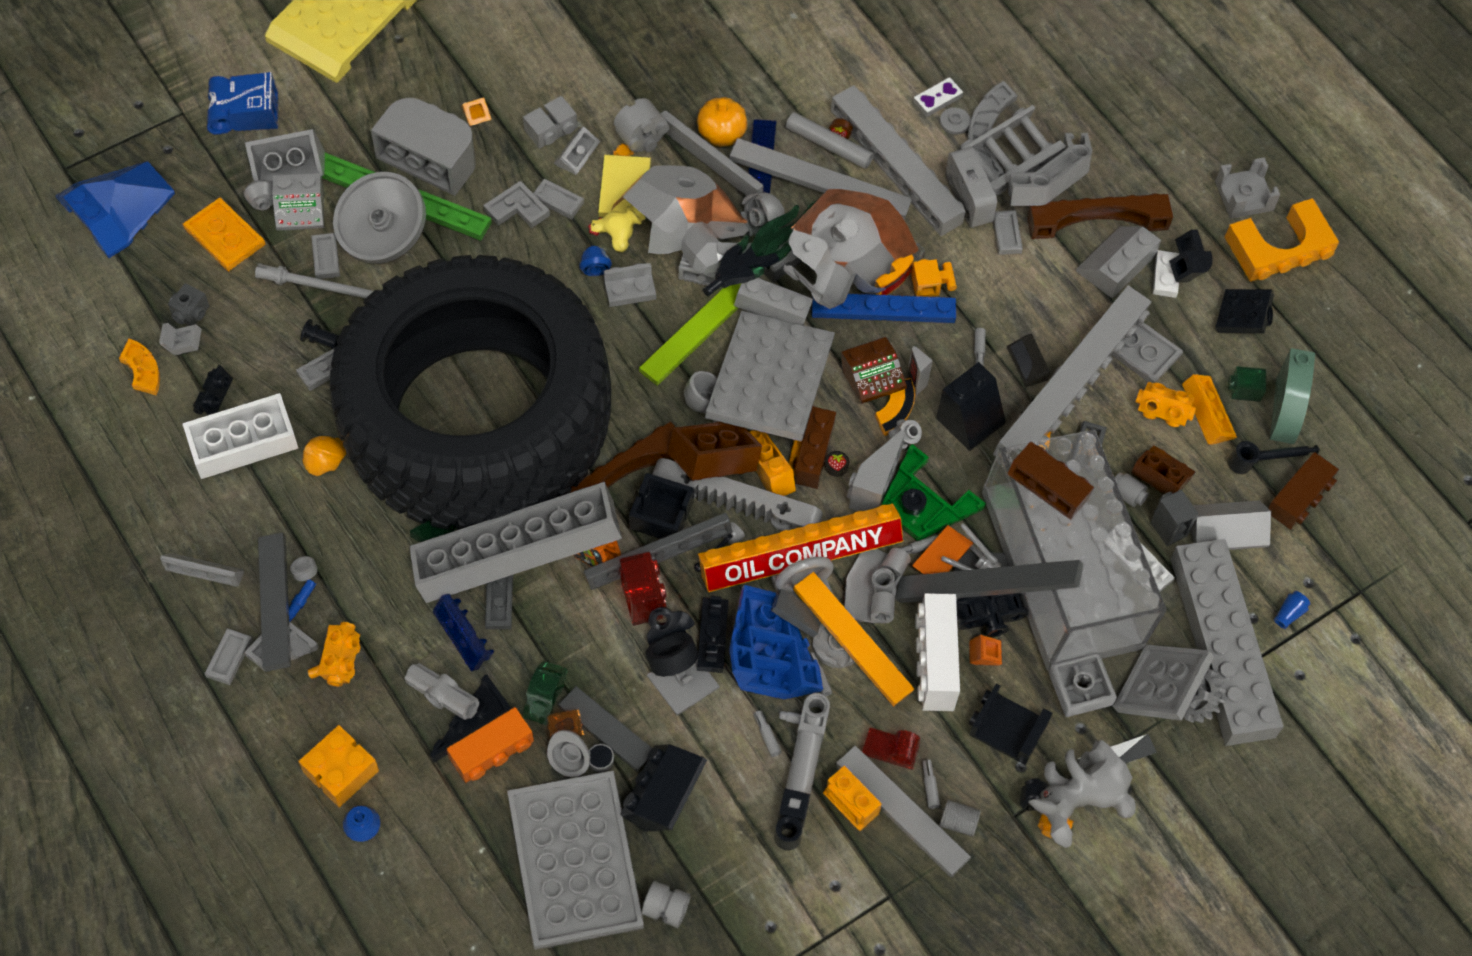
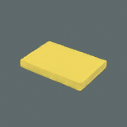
M604 155L599 217H604L611 211L627 212V206L630 207L632 204L626 199H623L615 208L612 209V207L625 191L650 169L651 158Z

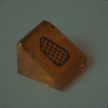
M578 709L547 716L551 737L560 730L572 731L579 737L584 735Z

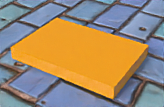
M220 197L183 223L184 229L228 272L266 245L265 240Z

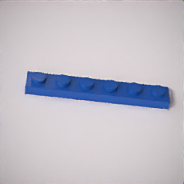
M848 294L844 303L829 309L818 304L812 296V318L955 323L956 298Z

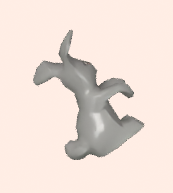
M1103 740L1095 741L1091 751H1086L1081 755L1079 763L1075 760L1074 749L1067 751L1065 763L1072 775V779L1060 776L1055 770V762L1047 763L1044 769V777L1049 786L1040 793L1041 799H1031L1028 801L1036 811L1047 816L1051 823L1050 836L1055 843L1064 848H1068L1072 844L1073 832L1067 823V819L1073 814L1074 808L1086 805L1098 808L1114 807L1117 810V814L1123 819L1132 817L1136 809L1135 800L1128 794L1132 775L1126 763Z

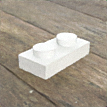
M1157 251L1153 284L1154 295L1177 297L1179 283L1175 281L1169 261L1180 255L1179 253Z

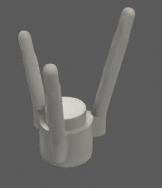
M962 523L961 528L976 544V546L972 545L969 548L979 557L975 566L978 569L1000 567L1002 564L998 562V559ZM945 556L941 557L942 561L963 571L974 570Z

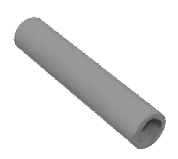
M795 112L787 120L786 129L864 169L868 168L873 159V152Z

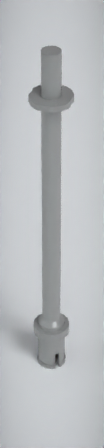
M258 263L255 270L256 278L274 281L277 285L290 282L365 299L373 292V290L289 273L284 266L273 267Z

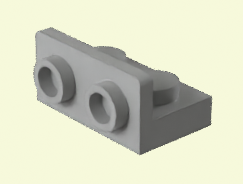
M637 263L633 266L621 268L613 267L604 271V285L609 307L656 300L651 263Z

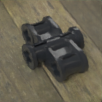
M1021 593L966 597L956 600L957 614L960 620L958 624L959 629L968 630L986 625V635L991 638L1007 633L1009 628L1008 625L1004 624L1005 622L1018 621L1028 615L1020 599Z

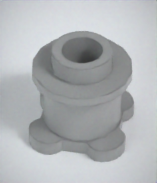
M898 420L896 427L889 431L890 439L900 431L905 432L902 449H906L908 444L917 443L922 436L921 427L915 420Z

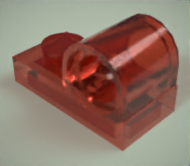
M870 727L862 752L868 757L913 770L921 739L917 734L906 730H899L894 735Z

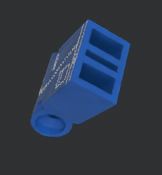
M272 72L232 76L230 79L213 76L209 79L208 98L211 102L207 112V130L210 133L220 135L230 132L232 129L235 131L278 129V89Z

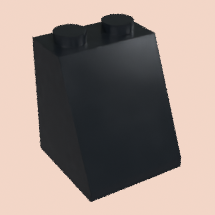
M980 362L976 363L942 390L936 417L969 451L987 439L1006 422L996 378Z

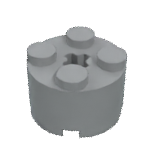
M641 98L634 101L635 105L629 107L627 104L619 111L615 117L614 126L616 127L615 131L631 151L641 152L645 150L646 152H651L657 147V142L669 130L670 126L650 100Z

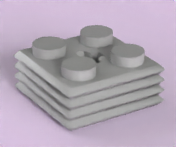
M1099 653L1055 663L1049 669L1048 673L1065 717L1112 706L1117 698ZM1078 682H1081L1082 685H1087V687L1082 688L1078 685Z

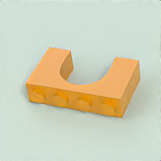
M1313 198L1293 204L1290 208L1287 220L1300 242V245L1291 249H1280L1268 244L1260 235L1251 218L1229 225L1225 239L1250 282L1257 279L1264 280L1270 275L1279 272L1286 273L1294 267H1304L1319 259L1326 260L1334 255L1339 241Z

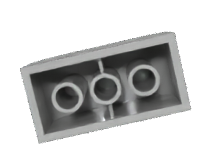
M416 98L397 100L389 106L371 129L377 159L454 196L475 169L476 160L470 126L455 114L447 113L434 104H428Z

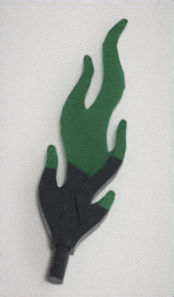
M814 201L807 207L802 216L816 203V201ZM795 205L791 211L763 225L757 232L751 246L743 254L741 253L748 246L749 236H745L738 244L730 248L721 260L715 280L703 288L704 294L710 296L720 287L726 288L731 285L754 280L764 274V267L771 266L785 258L792 250L789 241L781 249L778 250V248L789 239L792 232L791 228L797 221L784 228L781 227L797 217L799 205Z

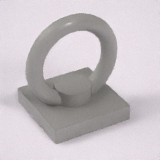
M826 557L806 558L791 564L779 574L770 576L776 593L783 589L802 601L793 588L813 571L832 592L827 578L832 574L834 565Z

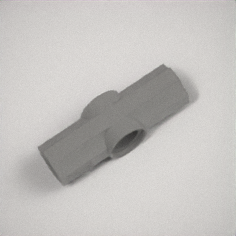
M420 663L413 664L407 670V675L404 678L406 684L424 694L426 699L436 708L442 709L445 707L464 720L471 719L476 714L479 706L478 699L459 688L458 684L450 676L443 673L438 675Z

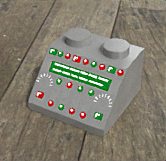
M321 173L273 175L272 195L276 230L324 228V186Z

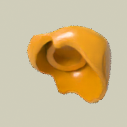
M331 436L312 438L305 445L303 451V464L308 473L320 476L326 472L335 471L347 454L343 447L344 441Z

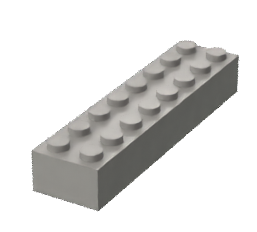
M605 482L514 511L499 518L487 520L411 545L410 553L415 586L425 602L428 603L620 540L622 537L614 501Z
M1226 539L1176 546L1170 560L1196 648L1210 650L1214 658L1209 668L1219 673L1218 678L1224 680L1220 687L1227 692L1221 695V698L1225 700V704L1219 703L1217 707L1220 709V713L1216 712L1225 746L1276 738L1284 726Z

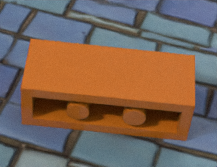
M515 707L448 747V757L465 783L470 780L476 781L491 767L503 765L509 759V756L516 752L521 753L527 750L531 743L534 742L533 732Z

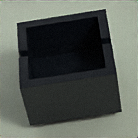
M646 473L639 489V496L636 497L629 514V529L660 539L682 531L694 502V487Z

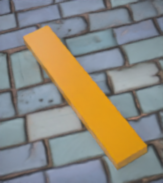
M814 571L794 586L793 590L893 707L914 691V687Z

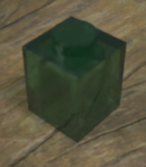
M1237 366L1233 375H1229L1228 390H1231V399L1261 402L1266 392V369Z

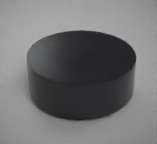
M909 489L904 492L901 499V507L906 513L918 515L925 510L927 498L921 490Z

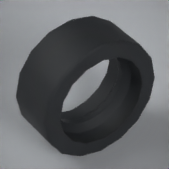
M676 632L664 635L650 644L646 650V658L655 675L666 677L689 669L697 661L698 651L691 635L684 632Z

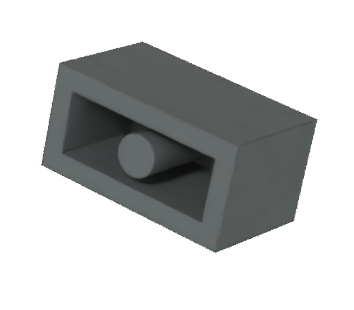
M1182 490L1174 494L1168 492L1159 499L1160 502L1151 520L1152 526L1167 547L1187 537L1198 516V512Z

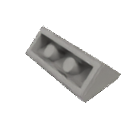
M174 553L161 555L160 558L166 571L235 587L239 586L244 574V570Z

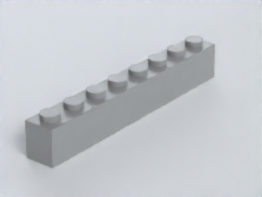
M853 85L832 97L831 112L836 118L847 120L852 125L853 132L851 135L862 147L874 153L873 160L905 196L912 198V205L940 237L963 224L966 211L963 204L951 195L949 188L937 179L932 169L927 168L921 157L911 150L907 141L895 132L893 125L881 116L878 108L871 105L862 91L860 92Z

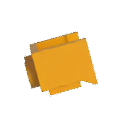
M845 765L828 779L827 787L823 794L859 831L879 815L882 803Z

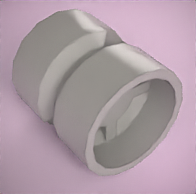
M654 881L647 894L642 915L655 920L662 917L664 923L679 928L687 911L691 894L679 889H675L672 892L668 885Z

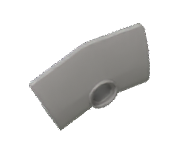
M899 548L890 549L888 554L879 549L859 554L847 576L845 609L856 621L889 623L894 620L896 586L911 561L909 554Z

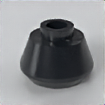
M1040 778L1025 781V786L1021 788L1019 805L1026 811H1035L1028 801L1031 799H1041L1040 793L1048 787V784L1041 781Z

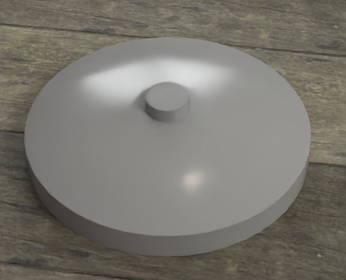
M392 172L368 174L352 183L341 195L333 216L335 236L342 248L359 261L380 264L395 260L408 252L419 239L426 220L425 202L414 184L399 174Z

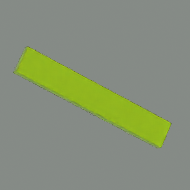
M741 283L723 288L639 367V372L658 386L739 309L734 306Z

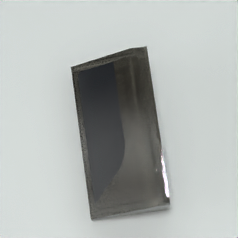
M1032 333L1007 346V350L1025 387L1048 381L1050 370Z

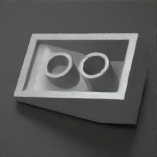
M898 432L860 465L858 473H852L849 481L850 488L847 494V498L850 499L849 509L866 511L881 506L901 456L905 432Z

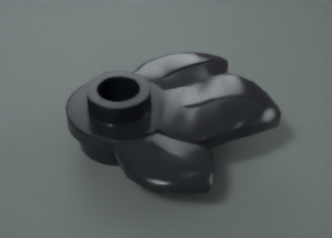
M656 607L649 615L648 621L651 628L647 634V642L650 645L667 634L676 632L687 633L686 630L693 627L695 622L686 612H672L667 607ZM664 615L667 620L664 623H660L657 617Z

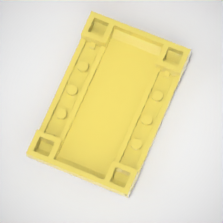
M293 0L270 23L265 35L266 42L338 83L351 69L350 62L402 8L408 10L416 0Z

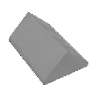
M314 129L245 142L254 181L266 180L273 184V175L321 173V176H324L325 150Z
M1260 500L1193 505L1198 512V516L1191 529L1193 543L1226 539L1229 550L1270 546L1271 511Z

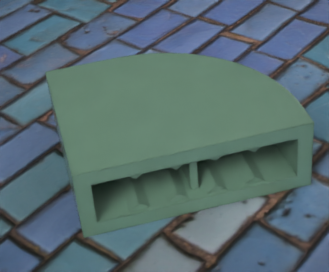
M1290 349L1276 378L1270 440L1295 444L1309 403L1315 352Z

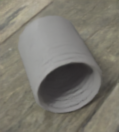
M948 799L940 827L973 837L981 810Z

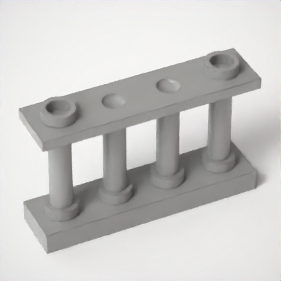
M1034 105L1026 109L1024 107L1020 108L1010 119L973 141L967 140L960 146V150L973 147L996 196L1008 190L1010 173L1036 172L1066 148L1061 140L1054 144L1048 143L1030 120L1035 110ZM1022 124L1040 146L1041 152L1036 155L1034 153L1031 154L1012 129ZM1005 135L1024 159L1023 163L1018 166L1016 164L1013 165L995 140ZM987 145L1005 168V174L1000 177L995 175L977 151Z

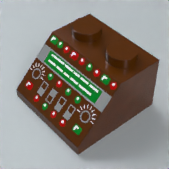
M886 337L841 352L842 373L862 404L907 389L896 351Z

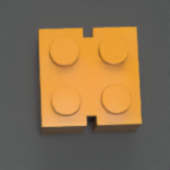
M340 725L299 760L303 773L318 788L321 787L323 793L339 808L379 772L376 760L360 744L357 745L356 741Z

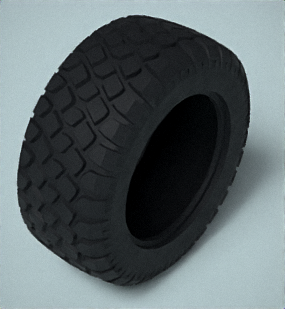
M471 255L453 256L451 261H446L445 258L428 262L427 267L423 268L418 265L406 270L403 277H393L382 284V290H374L363 300L365 306L357 307L349 317L348 323L350 325L343 327L337 340L338 346L334 348L331 361L333 369L330 370L331 402L333 414L335 417H338L335 423L340 439L345 440L343 447L351 462L355 464L353 466L362 481L365 484L368 483V488L380 500L386 499L385 503L388 507L399 514L407 512L409 519L422 524L431 521L432 527L449 530L451 526H456L457 530L569 494L572 490L571 487H577L588 475V469L594 466L600 455V448L604 445L611 413L610 370L602 337L597 325L594 324L595 321L587 307L583 305L581 299L570 288H566L562 281L551 274H545L542 269L530 264L523 265L521 261L502 258L499 261L497 256L478 255L476 259H472ZM492 350L517 356L537 368L547 379L542 393L524 414L501 428L481 434L447 435L433 432L415 424L399 411L405 392L420 373L437 361L466 351Z

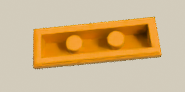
M1193 374L1183 382L1182 385L1185 392L1195 397L1192 406L1197 407L1195 416L1207 443L1217 444L1237 438L1211 376Z

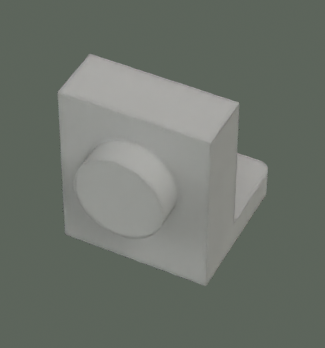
M165 323L162 325L159 343L174 356L196 351L199 348L202 329L196 324L175 329L169 323Z

